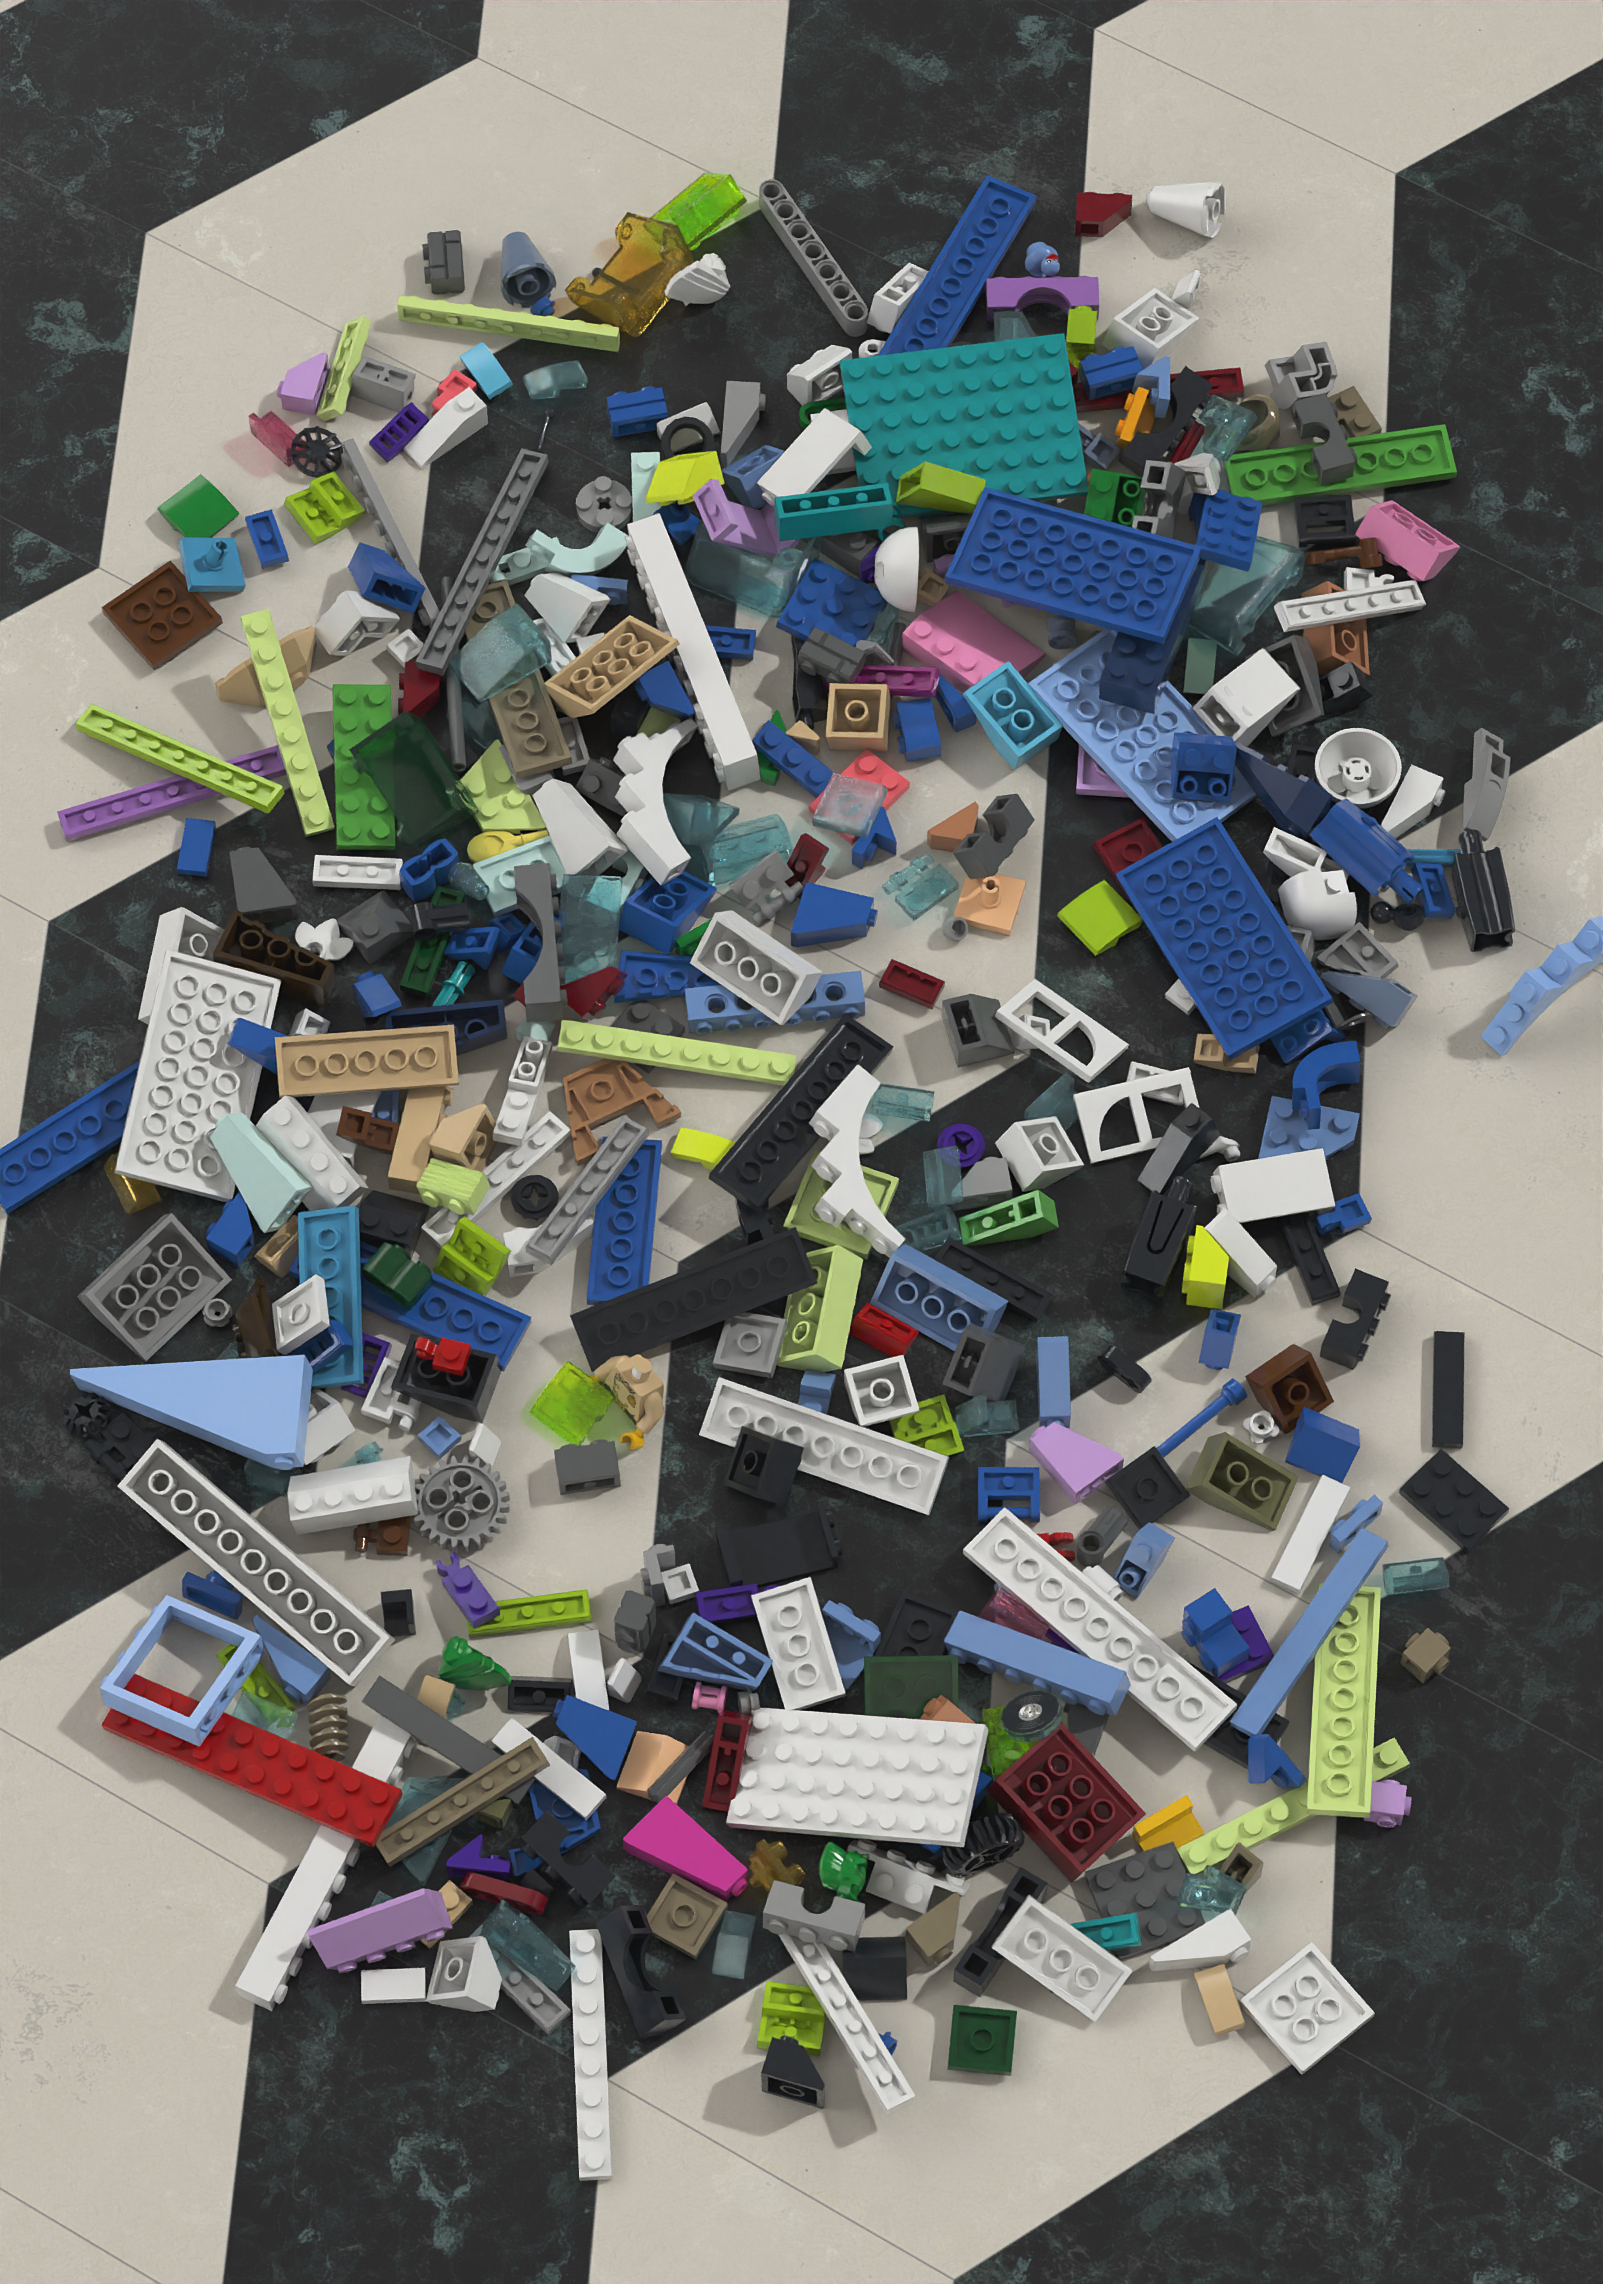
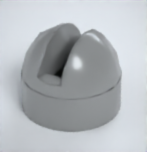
M949 917L943 923L942 931L947 938L959 941L966 937L968 924L962 917Z

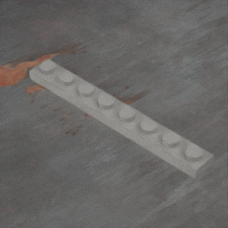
M354 439L344 441V454H341L343 465L346 470L351 469L354 475L352 476L354 487L357 492L362 491L365 497L363 498L364 507L368 514L373 513L376 519L374 521L375 529L380 537L384 535L387 541L385 543L387 553L392 558H395L404 569L425 587V591L418 603L420 607L418 614L424 626L429 625L430 629H432L440 611Z

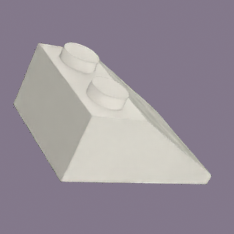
M1154 288L1113 318L1102 345L1110 350L1119 346L1124 348L1134 346L1142 368L1145 369L1164 356H1168L1196 325L1199 317Z

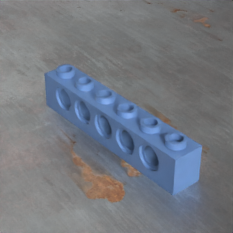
M861 971L821 975L808 999L811 1002L803 1004L789 1018L785 1025L792 1026L805 1021L821 1023L834 1018H842L845 1013L853 1019L865 1015V997ZM723 985L685 989L689 1033L704 1035L717 1030L733 1032L746 1027L762 1029L778 1024ZM837 996L840 999L838 1001H830L828 998ZM743 1005H749L752 1007L749 1010L740 1009V1007ZM714 1008H720L723 1011L720 1013H713L710 1010Z

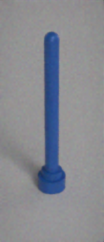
M1233 1378L1222 1386L1223 1390L1216 1400L1157 1447L1162 1457L1167 1456L1226 1406L1239 1405L1248 1396L1241 1384Z

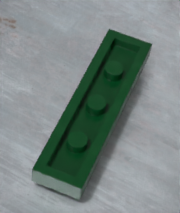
M437 885L431 903L435 906L464 903L466 897L464 892ZM453 931L439 933L436 938L431 940H416L399 985L401 991L426 998L429 997Z

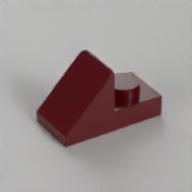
M807 833L800 836L787 862L788 867L794 874L785 881L789 888L798 881L803 887H805L806 882L815 884L826 870L821 864L829 848Z

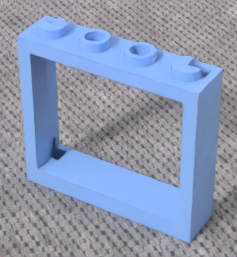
M166 1595L160 1605L158 1604L154 1607L150 1619L145 1626L136 1632L134 1641L128 1650L121 1653L113 1671L102 1680L100 1690L104 1704L200 1747L265 1654L262 1638L257 1633ZM173 1619L239 1647L190 1717H186L124 1689Z

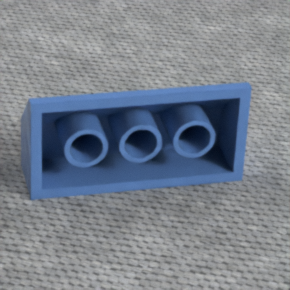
M904 1244L891 1254L870 1304L955 1351L964 1328L970 1323L994 1332L1009 1301L911 1246Z

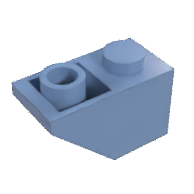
M1150 1522L1137 1531L1113 1577L1120 1584V1588L1138 1598L1163 1563L1175 1537Z

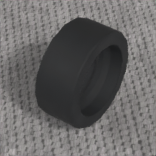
M682 417L672 421L667 425L661 437L660 450L663 459L666 460L675 456L670 447L671 439L677 431L684 428L693 429L702 436L704 442L702 452L713 451L714 438L709 427L703 421L694 417Z

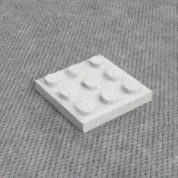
M1312 1942L1239 2001L1241 2007L1301 2075L1366 2024L1375 2014Z

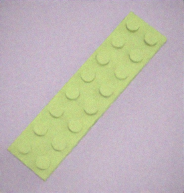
M1361 1586L1315 1654L1307 1814L1370 1818L1381 1587Z

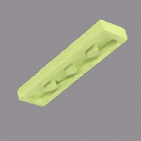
M364 316L345 323L316 414L323 421L342 415L347 407L346 401L352 388L353 373L361 362V353L369 337L368 331L371 321Z

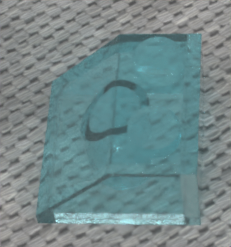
M663 793V803L668 821L677 839L682 838L681 842L685 844L699 845V841H712L739 815L740 808L704 795Z

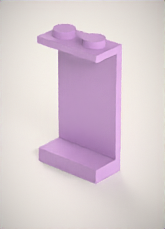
M711 478L692 495L712 541L777 559L783 558L799 543L798 539L779 542L773 506L768 503L764 508L758 510L729 502L719 480Z

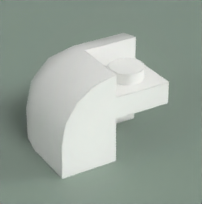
M1321 868L1308 870L1289 878L1278 889L1288 925L1312 930L1314 940L1337 939L1353 929L1357 916L1355 892L1349 893L1343 870L1321 872Z

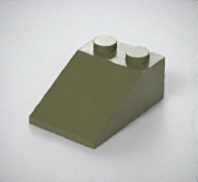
M1223 1432L1207 1438L1185 1490L1213 1507L1274 1531L1278 1526L1299 1477L1228 1433Z

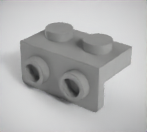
M657 1544L643 1551L644 1568L640 1569L643 1593L645 1596L653 1598L655 1607L665 1605L664 1583L661 1572L676 1568L674 1546Z

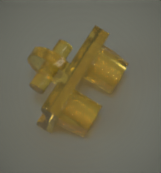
M764 1839L756 1844V1850L749 1857L752 1863L749 1868L754 1873L749 1883L753 1888L763 1885L767 1892H769L774 1880L798 1886L804 1879L805 1873L799 1865L793 1864L788 1868L783 1865L781 1861L786 1858L787 1851L779 1840L767 1844Z

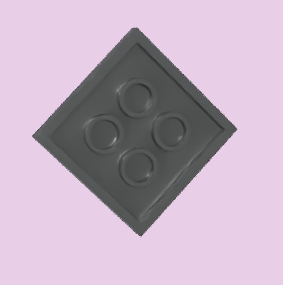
M1174 1842L1085 1871L1084 1876L1101 1919L1131 1913L1138 1915L1142 1946L1115 1950V1956L1120 1961L1173 1943L1205 1924Z

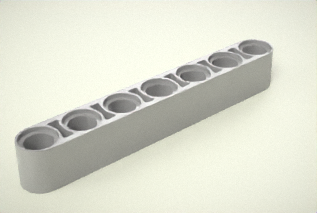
M775 179L765 180L759 187L760 210L844 332L853 337L863 335L868 329V308L784 186Z

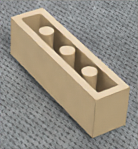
M450 1086L409 1089L387 1176L389 1189L420 1194L417 1189V1182L422 1177V1173L425 1172L430 1159H436L429 1146L430 1136L438 1128L442 1119L447 1118V1115L444 1114L446 1105L451 1106L454 1089L450 1088Z

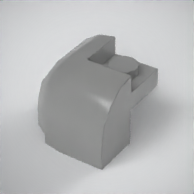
M1327 342L1302 345L1294 356L1270 359L1265 364L1274 388L1270 397L1276 402L1278 408L1285 410L1292 409L1294 401L1323 393L1328 394L1334 387L1335 379L1338 376Z

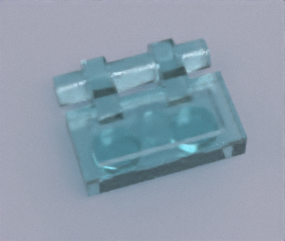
M928 852L920 858L915 857L912 859L908 867L900 873L898 871L889 876V881L882 885L883 890L888 895L896 889L901 891L895 896V902L913 921L959 888V883L941 863L932 869L928 867L934 862L932 855ZM915 875L921 876L912 884L908 882Z

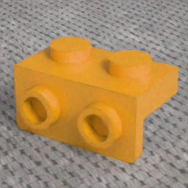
M1138 387L1134 394L1129 393L1123 408L1128 410L1125 420H1119L1114 435L1118 436L1116 445L1121 449H1126L1138 431L1143 433L1151 432L1156 417H1154V405H1150L1149 399L1146 398L1149 390Z

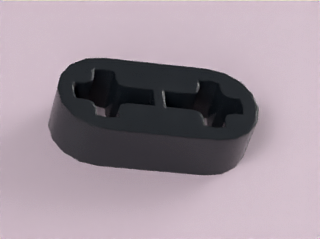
M1108 1345L1098 1356L1099 1362L1105 1369L1137 1393H1142L1152 1382L1150 1375L1141 1366L1115 1346Z

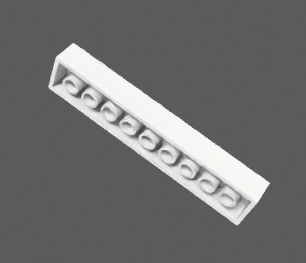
M660 513L627 524L629 533L628 536H625L628 547L627 553L632 566H636L638 572L636 575L640 587L646 591V600L651 614L655 613L657 629L677 639L680 645L668 653L670 661H674L676 676L680 684L684 685L686 695L695 710L696 717L694 720L698 725L699 733H703L709 758H713L715 763L714 770L719 783L724 781L727 790L730 791L761 780L756 750Z
M156 1439L119 1483L118 1487L350 1686L356 1687L395 1641L389 1633L165 1442Z

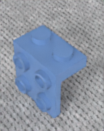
M829 1600L822 1609V1616L846 1692L864 1670V1656H874L881 1642V1632H879V1628L873 1622L867 1619L862 1621L854 1616L853 1611L842 1603L835 1604Z

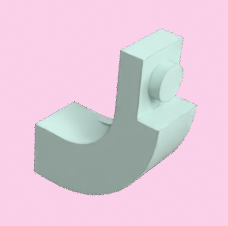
M606 523L590 546L583 549H570L536 530L530 536L525 546L530 548V552L537 558L549 560L544 569L546 572H557L571 579V574L593 576L606 569L626 548L625 536L628 535L611 524Z

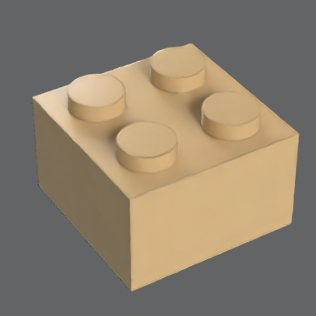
M830 683L826 740L830 750L864 751L868 749L869 751H887L891 696L887 684Z

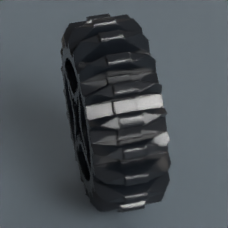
M1001 1812L997 1815L991 1814L985 1818L981 1817L975 1822L972 1821L968 1825L964 1847L941 1846V1853L944 1857L942 1859L946 1867L955 1876L966 1877L969 1874L975 1875L977 1872L985 1871L999 1863H1003L1005 1859L1012 1857L1015 1852L1019 1851L1025 1842L1021 1824L1017 1822L1015 1816L1011 1813Z

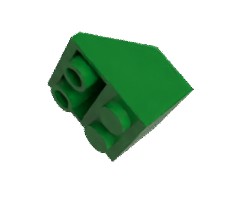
M1092 468L1084 515L1132 528L1134 515L1142 516L1146 495V491L1140 488L1143 477Z

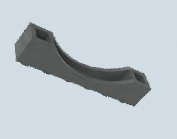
M549 863L514 866L517 907L536 925L543 940L540 957L532 972L523 981L527 1023L563 1020L562 1008L568 1006L566 989L560 990V984L566 983L564 966L558 967V961H563L562 943H556V938H561L560 920H554V915H559L558 897L552 898V892H557L556 874L550 875Z

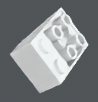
M1262 648L1212 686L1192 709L1217 736H1230L1235 743L1239 742L1247 747L1294 697L1300 688L1268 652Z

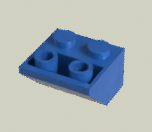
M1174 732L1171 754L1172 798L1230 802L1237 745L1233 738L1230 736Z

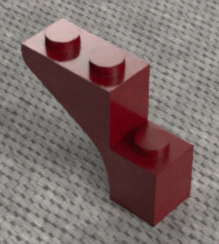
M610 966L570 983L560 985V990L566 989L567 1005L582 1018L592 1020L593 1017L597 1018L604 1012L607 1006L605 1003L611 995L614 996L622 990L625 985L624 979L628 974L621 969ZM523 982L513 996L525 1006Z

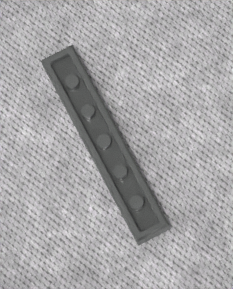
M380 1675L362 1700L363 1704L471 1775L501 1757L500 1754ZM531 1777L503 1796L519 1805L536 1778Z

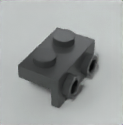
M601 757L600 760L589 759L575 789L580 794L624 817L628 812L615 796L621 787L619 783L626 774L616 770V764L606 758Z

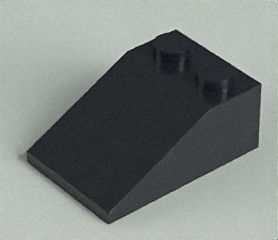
M411 1334L393 1380L392 1390L454 1417L483 1423L502 1371L497 1355L472 1349L463 1376L435 1370L432 1365L433 1360L416 1356L417 1350L414 1347L418 1337L426 1338L437 1345L440 1343L439 1340Z

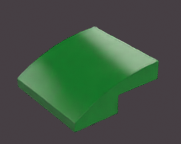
M201 474L157 508L175 531L178 529L187 538H211L240 514L227 498Z

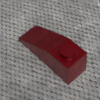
M723 1710L718 1715L702 1807L729 1811L731 1800L736 1797L753 1722L752 1715Z

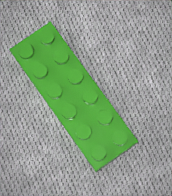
M333 684L336 850H395L391 685Z

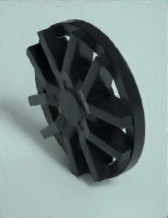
M319 426L304 428L296 435L292 442L291 458L295 466L302 473L319 478L338 470L342 463L343 444L336 437L335 433L319 428ZM310 433H315L316 440H312ZM321 434L326 435L327 438L322 440ZM302 436H305L306 442L298 440ZM332 440L335 445L328 447L326 444ZM296 447L304 448L306 451H296ZM338 450V457L332 452ZM297 457L307 458L304 466L299 462ZM326 459L331 460L336 465L332 466ZM309 462L316 464L314 471L307 469ZM320 464L325 469H327V471L318 472Z

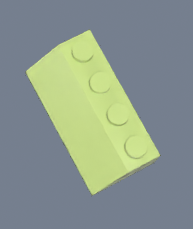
M835 1245L806 1253L818 1283L788 1295L783 1318L787 1320L788 1327L776 1364L779 1367L803 1371L808 1369L824 1373L842 1369L863 1259L840 1245Z

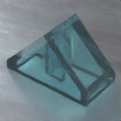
M249 1458L244 1466L247 1485L287 1498L290 1477L298 1476L302 1473V1470L298 1467H293L290 1470H280Z

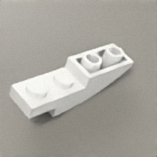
M523 1037L508 1080V1090L493 1131V1141L522 1147L526 1132L530 1129L549 1063L552 1042Z

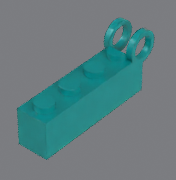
M888 483L775 497L774 521L779 542L877 529L878 537L884 541L890 536L882 533L886 527L897 525L900 529L906 528L905 523L900 520L902 515L900 505L892 502ZM893 509L896 510V516L892 517Z

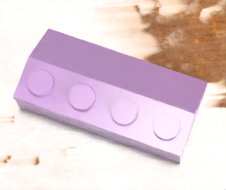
M422 1888L307 1930V1933L327 1969L345 1973L356 1969V1963L366 1959L368 1963L386 1958L385 1953L396 1949L397 1952L410 1950L416 1947L414 1943L416 1941L426 1939V1942H431L445 1936L444 1931L453 1928L442 1892Z

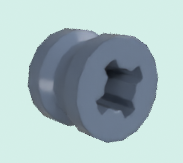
M1058 615L1047 621V630L1050 632L1048 636L1050 647L1054 649H1067L1077 643L1076 634L1073 632L1075 629L1074 619Z

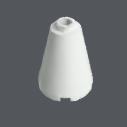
M1221 182L1158 185L1148 192L1146 205L1152 214L1205 237L1213 238L1217 235L1222 223L1217 222L1219 214H1225L1226 189L1225 186H1220Z

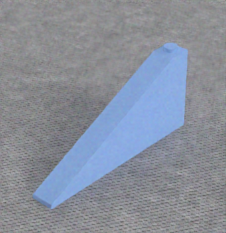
M305 1355L70 1369V1376L80 1390L90 1394L94 1392L100 1397L103 1396L107 1401L271 1468L290 1470L293 1467L304 1466L313 1369Z

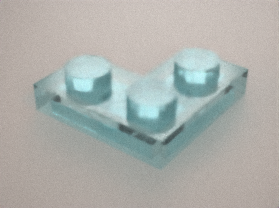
M1213 395L1198 417L1203 424L1215 428L1202 450L1207 454H1213L1216 459L1227 463L1257 420V415L1251 410Z

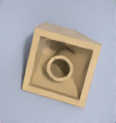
M481 1103L442 1119L438 1128L432 1132L429 1146L436 1159L482 1172L498 1141H493V1131L496 1123L487 1105Z

